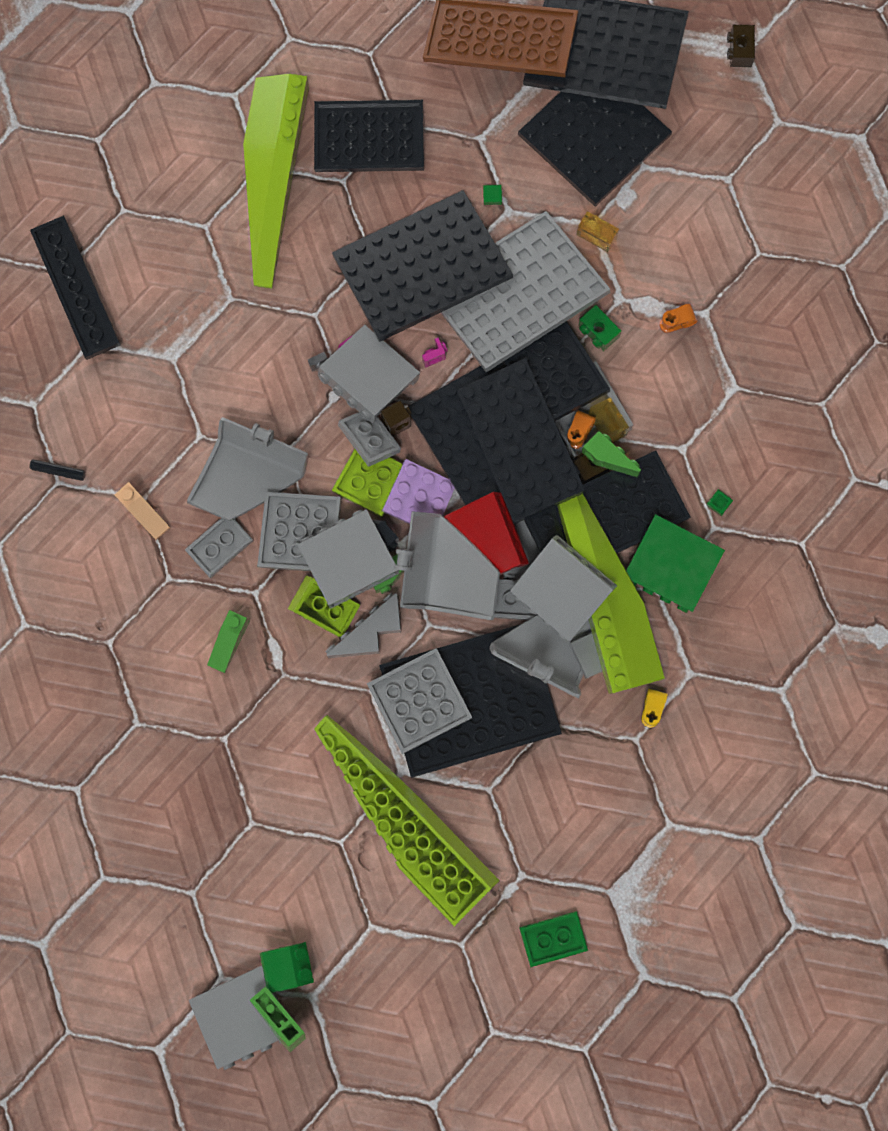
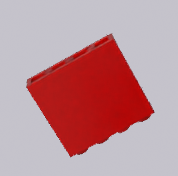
M492 492L444 516L499 570L500 575L516 567H523L529 564L501 492Z

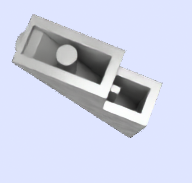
M390 593L383 600L384 604L380 607H374L369 612L370 616L366 620L362 618L355 624L356 628L351 633L349 631L340 638V643L336 646L334 644L325 651L327 657L337 658L380 654L378 635L401 633L398 595Z

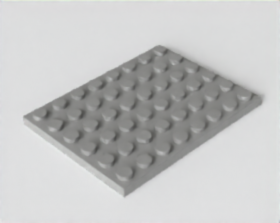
M547 211L495 243L513 273L512 279L441 312L485 372L491 370L610 293L608 285Z

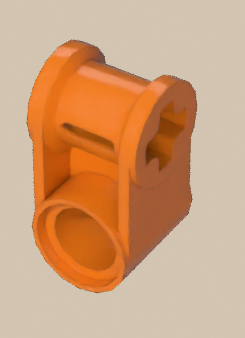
M685 304L666 311L659 326L663 332L671 333L691 327L698 320L691 304Z
M580 410L576 412L567 433V440L573 449H579L583 446L596 420V417Z

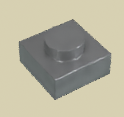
M325 352L308 359L312 372L318 371L319 366L328 359Z

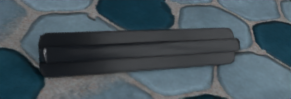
M34 459L31 460L29 468L34 471L80 481L84 480L86 474L81 469Z

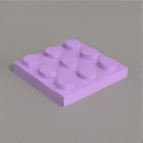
M405 459L382 511L410 524L413 511L436 513L443 516L455 488L449 479Z

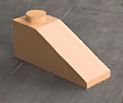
M129 482L114 494L155 540L170 529L168 524Z

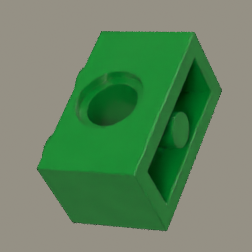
M597 305L580 318L578 324L582 334L588 335L592 339L593 345L598 349L601 348L603 351L620 338L622 332ZM601 327L603 331L596 332L594 328Z

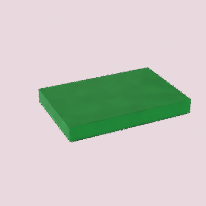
M577 911L519 927L530 968L588 951Z

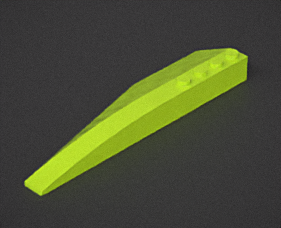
M282 74L258 77L255 80L243 147L253 282L256 287L273 288L309 91L308 78L303 75Z
M581 494L557 505L567 544L617 585L589 618L608 694L665 679L644 602L584 495Z
M326 715L314 730L327 751L331 752L334 757L333 761L342 770L347 784L350 783L354 790L353 794L367 817L375 824L376 832L386 842L387 850L397 860L395 863L398 868L455 926L500 880L395 773L349 732Z

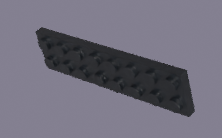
M64 215L30 229L85 359L88 360L120 346L121 344Z

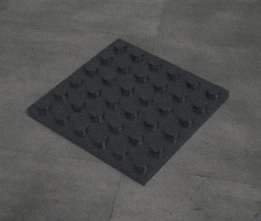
M560 92L518 131V135L595 207L672 134V131L643 105L567 92Z

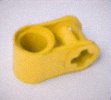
M648 688L641 717L642 724L645 727L653 728L659 723L666 704L667 693ZM653 714V718L656 720L649 722V718L646 716Z

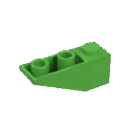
M598 431L583 446L582 453L595 465L631 476H639L641 471L639 464L633 459L630 460L621 447H616L607 434H602Z

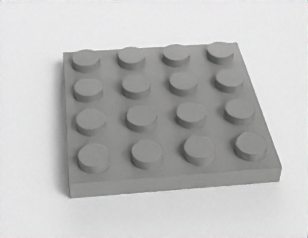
M266 492L257 567L311 571L298 544L305 537L317 535V532L323 528L328 527L329 529L335 526V523L340 519L342 498L336 496Z
M437 648L367 683L402 754L472 719Z

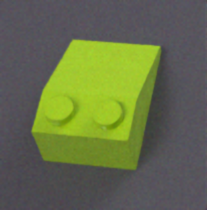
M305 576L288 610L341 638L347 631L360 604L349 599L330 609L316 580Z

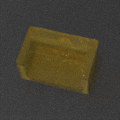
M587 211L578 225L576 235L609 252L618 237L619 228Z
M611 398L590 407L589 415L596 417L595 427L602 434H607L611 438L612 443L627 436L629 426Z

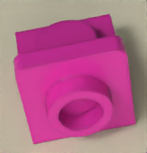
M438 337L435 338L437 349H429L422 355V362L425 368L446 359V352H448L444 342H440Z

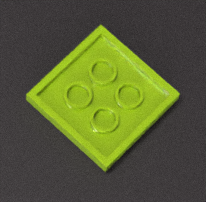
M354 449L332 492L382 518L385 514L382 509L402 467V463L389 457L368 467L356 449Z

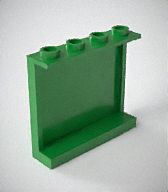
M655 514L626 572L633 585L639 584L643 586L642 590L650 595L656 593L661 596L660 600L668 604L671 601L678 604L677 608L685 613L688 610L693 612L725 550Z

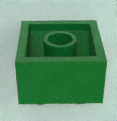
M306 942L260 953L266 987L271 993L314 983Z

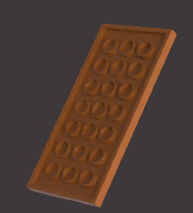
M436 0L423 53V62L565 77L578 19V10L484 0Z

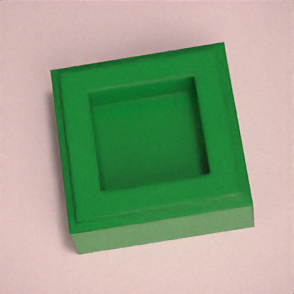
M483 185L484 205H502L501 185Z
M718 489L706 506L722 516L733 500Z

